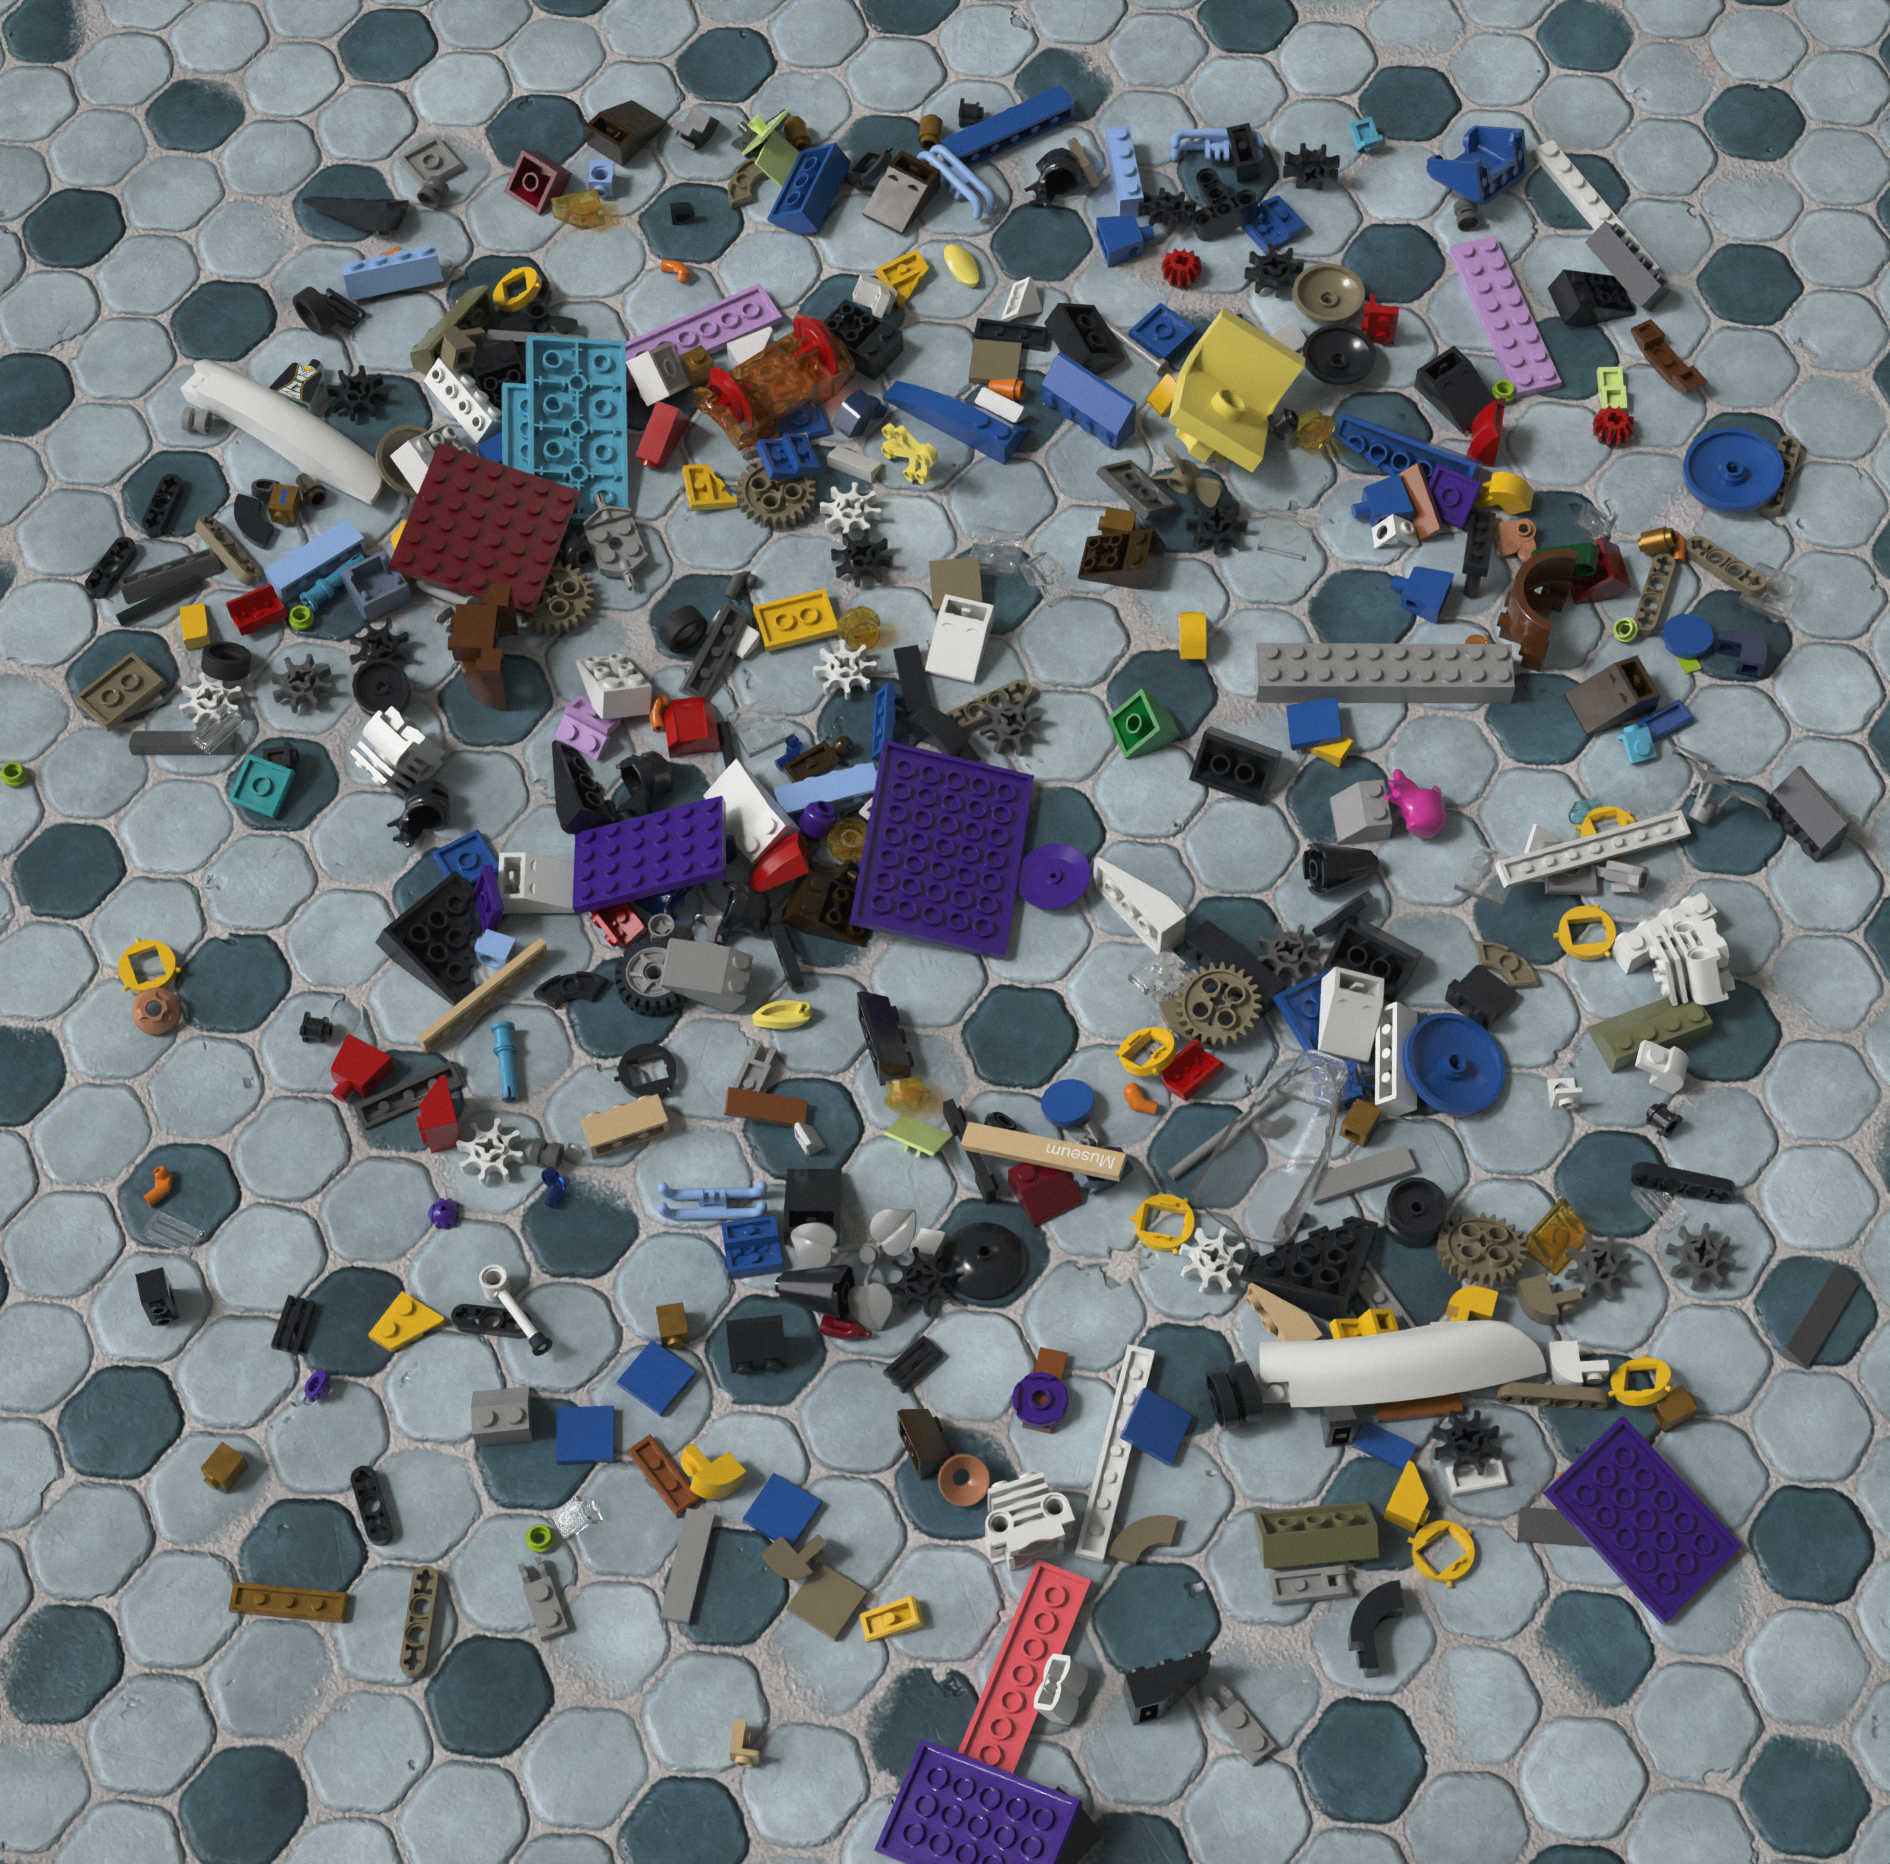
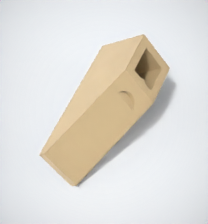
M1254 1283L1248 1284L1246 1301L1253 1311H1258L1262 1317L1263 1327L1268 1333H1273L1277 1339L1276 1342L1322 1340V1333L1307 1312Z

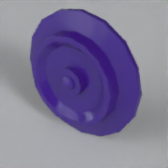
M1048 844L1036 848L1025 856L1019 867L1017 887L1020 895L1030 905L1040 909L1057 910L1071 905L1083 896L1090 883L1091 870L1087 858L1078 849L1066 844Z

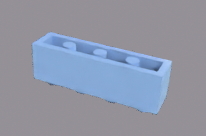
M1130 127L1106 128L1105 149L1119 216L1133 215L1135 217H1142L1138 216L1137 213L1139 202L1144 203V196Z
M423 245L410 251L399 250L386 256L375 255L367 260H352L341 265L349 301L443 281L435 245Z
M346 519L341 523L335 524L330 530L320 536L314 537L302 547L294 549L281 560L270 564L269 567L264 569L267 582L272 584L276 594L286 603L315 585L318 579L328 577L355 553L359 552L362 555L367 553L365 540L353 524Z
M873 762L867 764L860 763L845 770H834L826 775L808 777L803 781L792 784H782L777 788H773L774 800L797 824L804 809L810 802L825 801L834 808L835 813L845 811L861 803L865 805L873 797L877 773Z

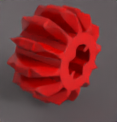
M1185 247L1182 251L1174 248L1172 253H1167L1161 266L1164 280H1168L1170 286L1177 284L1178 288L1182 285L1189 288L1191 283H1197L1202 273L1200 256H1195L1194 250L1186 252Z
M1610 405L1606 410L1601 408L1592 423L1593 435L1598 436V442L1605 441L1607 447L1611 443H1614L1616 447L1621 442L1626 444L1635 429L1634 417L1629 416V410L1621 411L1620 405L1616 409H1613Z

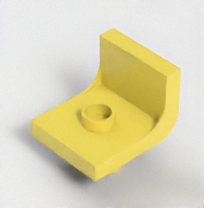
M1223 307L1187 357L1178 375L1169 417V423L1177 427L1175 436L1185 443L1188 448V454L1203 463L1207 459H1212L1221 464L1224 458L1227 457L1252 473L1264 456L1269 424L1267 416L1273 413L1284 393L1303 370L1306 358Z

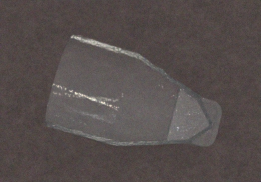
M1316 1050L1302 1052L1297 1057L1293 1066L1267 1089L1268 1094L1258 1103L1254 1101L1248 1107L1249 1111L1239 1120H1233L1229 1124L1191 1188L1200 1206L1214 1220L1242 1237L1266 1245H1284L1292 1237L1329 1172L1342 1095L1341 1089L1349 1076L1348 1067L1344 1060Z

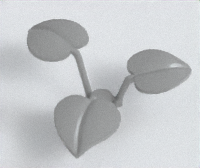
M1676 746L1672 754L1682 753L1698 761L1702 768L1696 765L1692 767L1701 782L1697 797L1694 800L1695 804L1689 816L1704 824H1708L1714 812L1718 814L1725 804L1735 799L1760 807L1768 818L1772 819V812L1764 804L1749 795L1733 791L1718 805H1715L1717 800L1710 796L1714 785L1717 784L1729 789L1732 786L1722 778L1709 772V766L1714 769L1715 765L1704 756L1684 747ZM1710 783L1706 793H1703L1705 784Z
M884 1209L878 1212L872 1218L870 1224V1233L874 1239L862 1246L835 1248L834 1246L838 1239L837 1233L830 1226L819 1222L798 1226L791 1232V1239L800 1260L805 1265L813 1268L827 1265L832 1259V1252H859L862 1262L870 1267L864 1279V1286L856 1285L850 1289L848 1307L859 1323L869 1329L879 1331L883 1328L892 1312L893 1296L885 1285L878 1282L869 1285V1280L874 1269L877 1268L876 1263L882 1260L886 1254L890 1256L900 1255L909 1248L916 1230V1211L913 1209Z

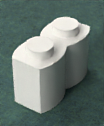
M1052 1654L1044 1669V1681L1040 1684L1035 1694L1034 1708L1052 1723L1069 1725L1077 1713L1078 1697L1085 1689L1088 1672L1071 1656Z

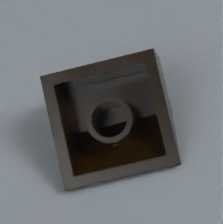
M901 1409L897 1411L898 1433L920 1480L922 1481L938 1474L943 1463L955 1455L948 1440L944 1442L940 1434L943 1432V1428L937 1416L932 1417L929 1409Z

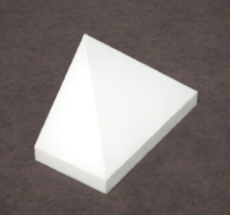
M1031 277L1013 284L1001 321L1009 322L1043 312L1034 280Z

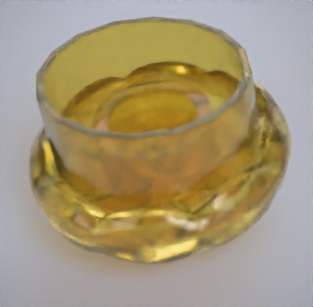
M1309 409L1298 416V429L1292 431L1297 437L1298 447L1305 452L1320 450L1331 441L1332 436L1335 434L1336 425L1332 417L1323 415L1318 409Z
M858 606L850 608L837 621L836 627L839 638L844 639L853 650H859L863 644L866 645V650L876 645L880 639V617L869 607Z
M848 818L835 825L827 836V845L831 855L842 863H846L847 860H852L854 863L860 862L867 824L857 818Z
M922 1077L885 1081L888 1096L884 1098V1103L892 1111L904 1112L911 1109L915 1110L925 1106L931 1098V1090L924 1087Z

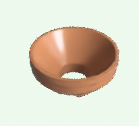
M159 987L144 990L137 996L132 1007V1016L137 1027L144 1033L152 1036L170 1033L179 1024L182 1014L180 1001L175 994ZM151 1002L161 1003L162 1011L158 1016L152 1017L147 1014V1006Z
M957 1454L948 1458L938 1473V1486L941 1494L947 1501L957 1506H970L979 1502L989 1488L990 1476L986 1465L979 1458L970 1454ZM958 1469H966L969 1473L967 1482L961 1485L955 1484L953 1481L954 1472Z

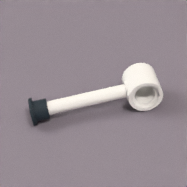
M496 1264L486 1266L479 1275L485 1298L490 1302H502L529 1338L528 1342L532 1347V1353L535 1356L545 1354L552 1347L553 1342L550 1338H546L542 1332L536 1330L510 1295L511 1286L506 1270Z

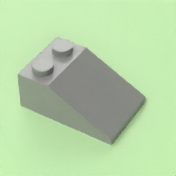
M670 938L660 987L722 1011L732 1013L745 1003L753 956L728 946Z

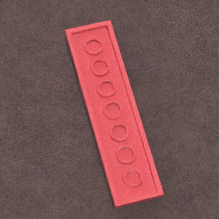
M1037 1559L958 1753L1009 1773H1015L1039 1714L1034 1708V1698L1037 1689L1044 1681L1043 1674L1046 1663L1052 1654H1063L1091 1585L1090 1579Z

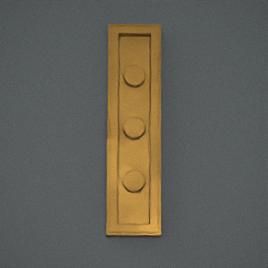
M234 1582L228 1610L230 1613L344 1624L349 1594L346 1592Z

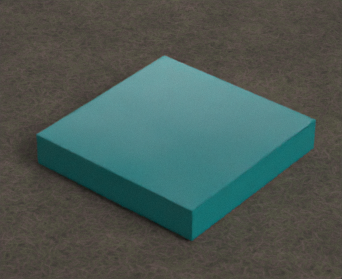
M247 754L228 801L267 817L277 819L296 772Z

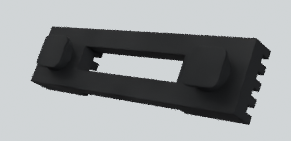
M952 1098L943 1102V1115L953 1136L958 1135L961 1142L966 1130L964 1123L966 1122V1115L961 1105L957 1108ZM965 1150L975 1171V1183L985 1204L996 1201V1190H999V1185L994 1174L989 1175L979 1153Z

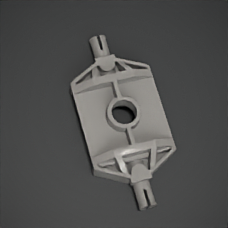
M599 493L600 499L598 494H596L594 499L598 510L583 525L600 574L609 577H619L622 580L625 579L627 589L632 591L633 586L635 590L638 588L634 574L648 562V554L645 552L634 523L632 511L629 508L609 506L603 493ZM613 542L623 544V547L619 550H613L609 546Z

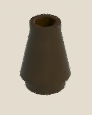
M306 473L297 476L296 484L299 486L304 502L312 507L321 506L327 499L325 487Z

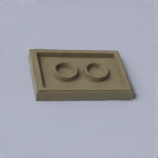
M132 651L74 697V701L109 732L167 685L162 677Z

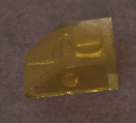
M597 188L551 199L553 216L560 221L581 230L605 225L603 207Z

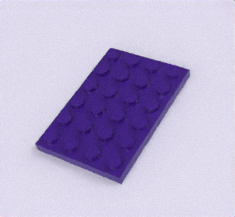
M723 796L585 830L575 835L572 908L576 915L726 877V802Z
M1624 1416L1615 1421L1542 1492L1661 1624L1666 1623L1742 1547Z
M921 1739L874 1851L903 1864H1058L1083 1802L1072 1796Z

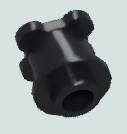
M961 98L958 113L959 126H963V122L977 124L979 121H983L984 107H980V102L976 104L965 103V98Z
M1285 408L1276 417L1272 414L1267 416L1271 433L1276 435L1281 441L1286 439L1285 434L1287 432L1298 429L1299 418L1293 410L1290 411Z
M305 1012L303 1023L300 1027L302 1041L308 1043L310 1038L319 1040L320 1043H325L326 1039H330L332 1036L333 1024L329 1023L328 1017H323V1019L311 1017V1012Z
M1655 1103L1646 1113V1123L1654 1125L1658 1129L1657 1134L1667 1138L1682 1122L1683 1117L1670 1112L1667 1109V1104Z

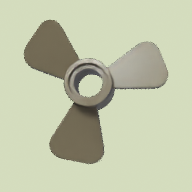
M1165 444L1163 449L1175 466V469L1171 475H1157L1152 481L1170 487L1180 494H1188L1191 489L1207 507H1214L1222 493V483L1215 479L1201 477V470L1196 464L1187 459L1181 460L1178 454L1168 444Z

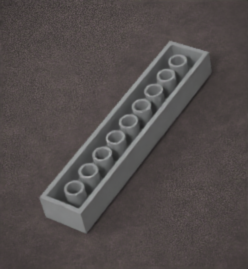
M1257 643L1256 702L1304 703L1337 697L1338 703L1511 704L1515 688L1512 644Z

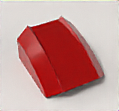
M1504 397L1494 400L1482 409L1474 419L1469 431L1471 433V441L1466 456L1482 461V466L1493 468L1495 466L1506 401Z
M703 696L672 700L663 711L669 758L704 752H720L714 705Z
M798 832L783 839L763 855L749 873L748 885L759 892H763L810 872V855Z

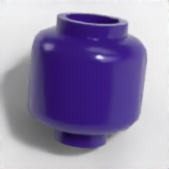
M825 801L810 802L799 818V827L803 834L809 839L820 840L826 838L837 821L834 808Z

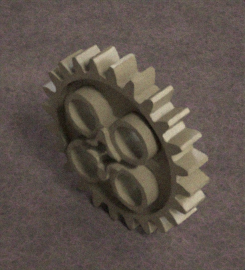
M759 460L757 461V468L748 466L749 473L742 472V479L738 480V488H736L737 504L740 505L741 513L746 512L747 520L754 517L755 525L760 521H763L764 528L769 523H772L774 529L780 523L786 528V522L789 521L796 525L795 518L804 520V513L810 514V506H815L816 486L815 481L812 480V474L795 479L770 480L764 465Z
M558 562L557 566L551 570L546 583L548 586L544 588L534 617L531 618L516 613L517 616H520L522 624L527 622L529 630L536 627L537 634L543 629L546 630L547 636L550 635L552 630H555L557 636L560 635L561 629L570 633V626L578 629V621L585 623L586 615L592 614L591 607L595 606L592 582L588 581L587 574L581 575L580 568L572 571L571 564L562 568L561 562Z
M1221 962L1219 969H1215L1214 964L1210 963V970L1208 971L1203 966H1200L1201 974L1199 975L1191 971L1192 981L1183 979L1186 989L1178 988L1177 990L1178 994L1183 998L1175 999L1176 1005L1180 1006L1175 1009L1177 1016H1182L1178 1019L1180 1026L1186 1025L1184 1028L1185 1034L1193 1032V1041L1201 1037L1203 1046L1210 1040L1212 1041L1213 1048H1216L1220 1041H1222L1225 1048H1227L1228 1040H1232L1237 1045V1036L1239 1035L1247 1039L1245 1030H1255L1252 1021L1260 1022V1017L1256 1013L1262 1012V1005L1257 1004L1262 1001L1261 995L1256 994L1259 991L1258 985H1251L1253 977L1249 976L1244 979V969L1236 973L1235 965L1232 964L1229 970L1225 969L1224 962ZM1225 984H1228L1229 986L1222 996L1223 987ZM1208 985H1215L1218 987L1217 990L1213 993H1207L1204 991V989ZM1235 993L1243 995L1242 999L1236 1002L1231 1001L1229 998ZM1221 996H1222L1223 1005H1219V1006H1218L1217 1012H1216V1015H1215L1214 1005H1218V1004L1220 1003ZM1199 1009L1208 1010V1013L1203 1017L1195 1016V1012ZM1215 1015L1214 1024L1212 1026H1209V1023L1212 1021ZM1225 1017L1233 1019L1230 1025L1224 1026L1220 1024L1221 1019Z
M1470 1212L1468 1219L1460 1214L1459 1222L1452 1218L1450 1219V1225L1444 1224L1443 1232H1439L1436 1251H1439L1438 1259L1443 1260L1442 1267H1450L1449 1275L1459 1274L1458 1281L1467 1278L1468 1285L1478 1281L1480 1287H1483L1484 1282H1488L1491 1287H1494L1495 1281L1505 1285L1506 1278L1513 1281L1515 1274H1521L1522 1267L1526 1265L1527 1241L1521 1239V1231L1514 1232L1515 1224L1505 1225V1218L1496 1221L1495 1214L1489 1219L1486 1218L1484 1212L1481 1213L1480 1217H1476L1473 1212Z

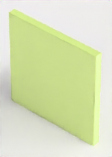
M786 109L767 125L758 114L755 118H752L747 125L758 135L741 154L744 156L762 143L790 111Z
M773 130L768 135L755 165L783 188L800 152L776 130Z
M903 1114L884 1133V1135L904 1143V1152H908L910 1147L917 1149L915 1157H919L923 1152L934 1156L953 1136L906 1114Z

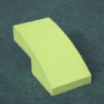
M1598 367L1596 371L1602 409L1606 410L1609 405L1616 409L1620 405L1621 410H1627L1626 385L1623 382L1622 367Z

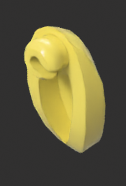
M947 245L944 249V259L953 277L967 287H976L979 281V272L971 253L961 245Z
M775 1001L764 1005L753 1014V1024L758 1027L774 1029L795 1028L807 1022L813 1015V1010L810 1003L806 1001Z

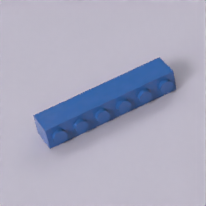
M1059 85L1014 107H1009L1001 113L990 116L975 125L968 126L962 131L948 135L941 140V145L948 148L961 162L970 168L1075 119V102L1064 88ZM944 159L948 166L952 167V165L946 159Z

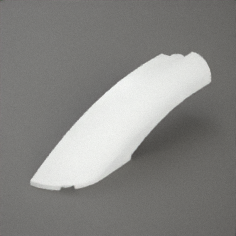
M209 359L200 360L193 365L196 373L180 388L187 402L201 409L211 410L212 414L244 430L289 460L301 472L370 505L375 502L381 492L383 480L378 471L376 459L368 452L298 404L240 373Z
M1495 1320L1430 1322V1325L1401 1331L1341 1339L1260 1342L1259 1348L1262 1403L1290 1402L1291 1408L1363 1405L1428 1398L1490 1387L1546 1372L1544 1356L1535 1340L1530 1339L1524 1334L1522 1329L1512 1324Z

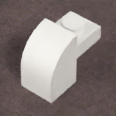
M861 273L852 296L854 302L870 307L874 316L882 318L884 313L890 314L898 292L887 283Z
M1645 1039L1640 1043L1635 1067L1651 1073L1650 1085L1674 1094L1683 1087L1689 1058L1684 1051L1676 1046L1669 1050Z
M1577 1340L1548 1343L1545 1351L1547 1369L1556 1385L1582 1387L1583 1382H1586L1588 1385H1596L1606 1381L1610 1371L1608 1360L1580 1361Z

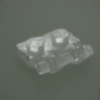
M1167 948L1131 971L1128 980L1145 996L1155 991L1152 994V999L1158 1004L1163 1000L1167 1001L1174 997V993L1178 988L1186 989L1183 979L1192 981L1191 971L1197 975L1198 973L1195 969L1184 972L1186 963L1172 950Z

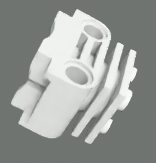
M391 706L385 714L379 710L363 729L362 735L375 749L373 750L361 741L357 745L368 757H365L355 749L350 752L357 759L355 764L363 771L369 772L373 776L371 779L381 788L385 787L392 795L397 792L404 797L405 791L397 782L399 781L408 788L413 784L403 775L407 774L417 782L429 779L444 763L439 758L446 751L436 742L430 741L425 737L421 728L411 719L403 717L397 709Z
M1694 915L1675 921L1671 925L1673 944L1666 931L1661 932L1663 948L1656 934L1650 935L1652 946L1648 947L1651 960L1655 959L1656 968L1652 969L1656 984L1661 983V993L1664 998H1669L1672 1006L1678 1005L1675 989L1683 1004L1688 1002L1687 987L1694 1002L1700 1005L1729 999L1727 991L1735 989L1733 976L1728 968H1724L1728 966V945L1724 938L1717 934V926L1713 918L1702 921L1699 915Z
M1028 1472L1021 1475L1018 1480L1011 1482L1006 1480L999 1481L993 1484L992 1488L988 1489L987 1509L989 1515L985 1521V1545L992 1565L1006 1561L1009 1571L1024 1567L1035 1559L1053 1558L1064 1554L1063 1542L1074 1539L1072 1525L1075 1522V1518L1069 1501L1061 1493H1048V1485L1046 1482L1044 1483L1043 1472L1037 1474L1035 1472Z

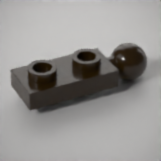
M844 735L837 737L831 747L826 741H823L783 764L782 770L792 783L803 781L808 777H817L840 764L837 755L846 756L850 754L853 750V742L848 736Z

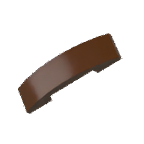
M1652 319L1631 328L1633 338L1647 361L1672 387L1683 393H1689L1707 384V380L1693 365L1687 367L1664 341L1665 333Z

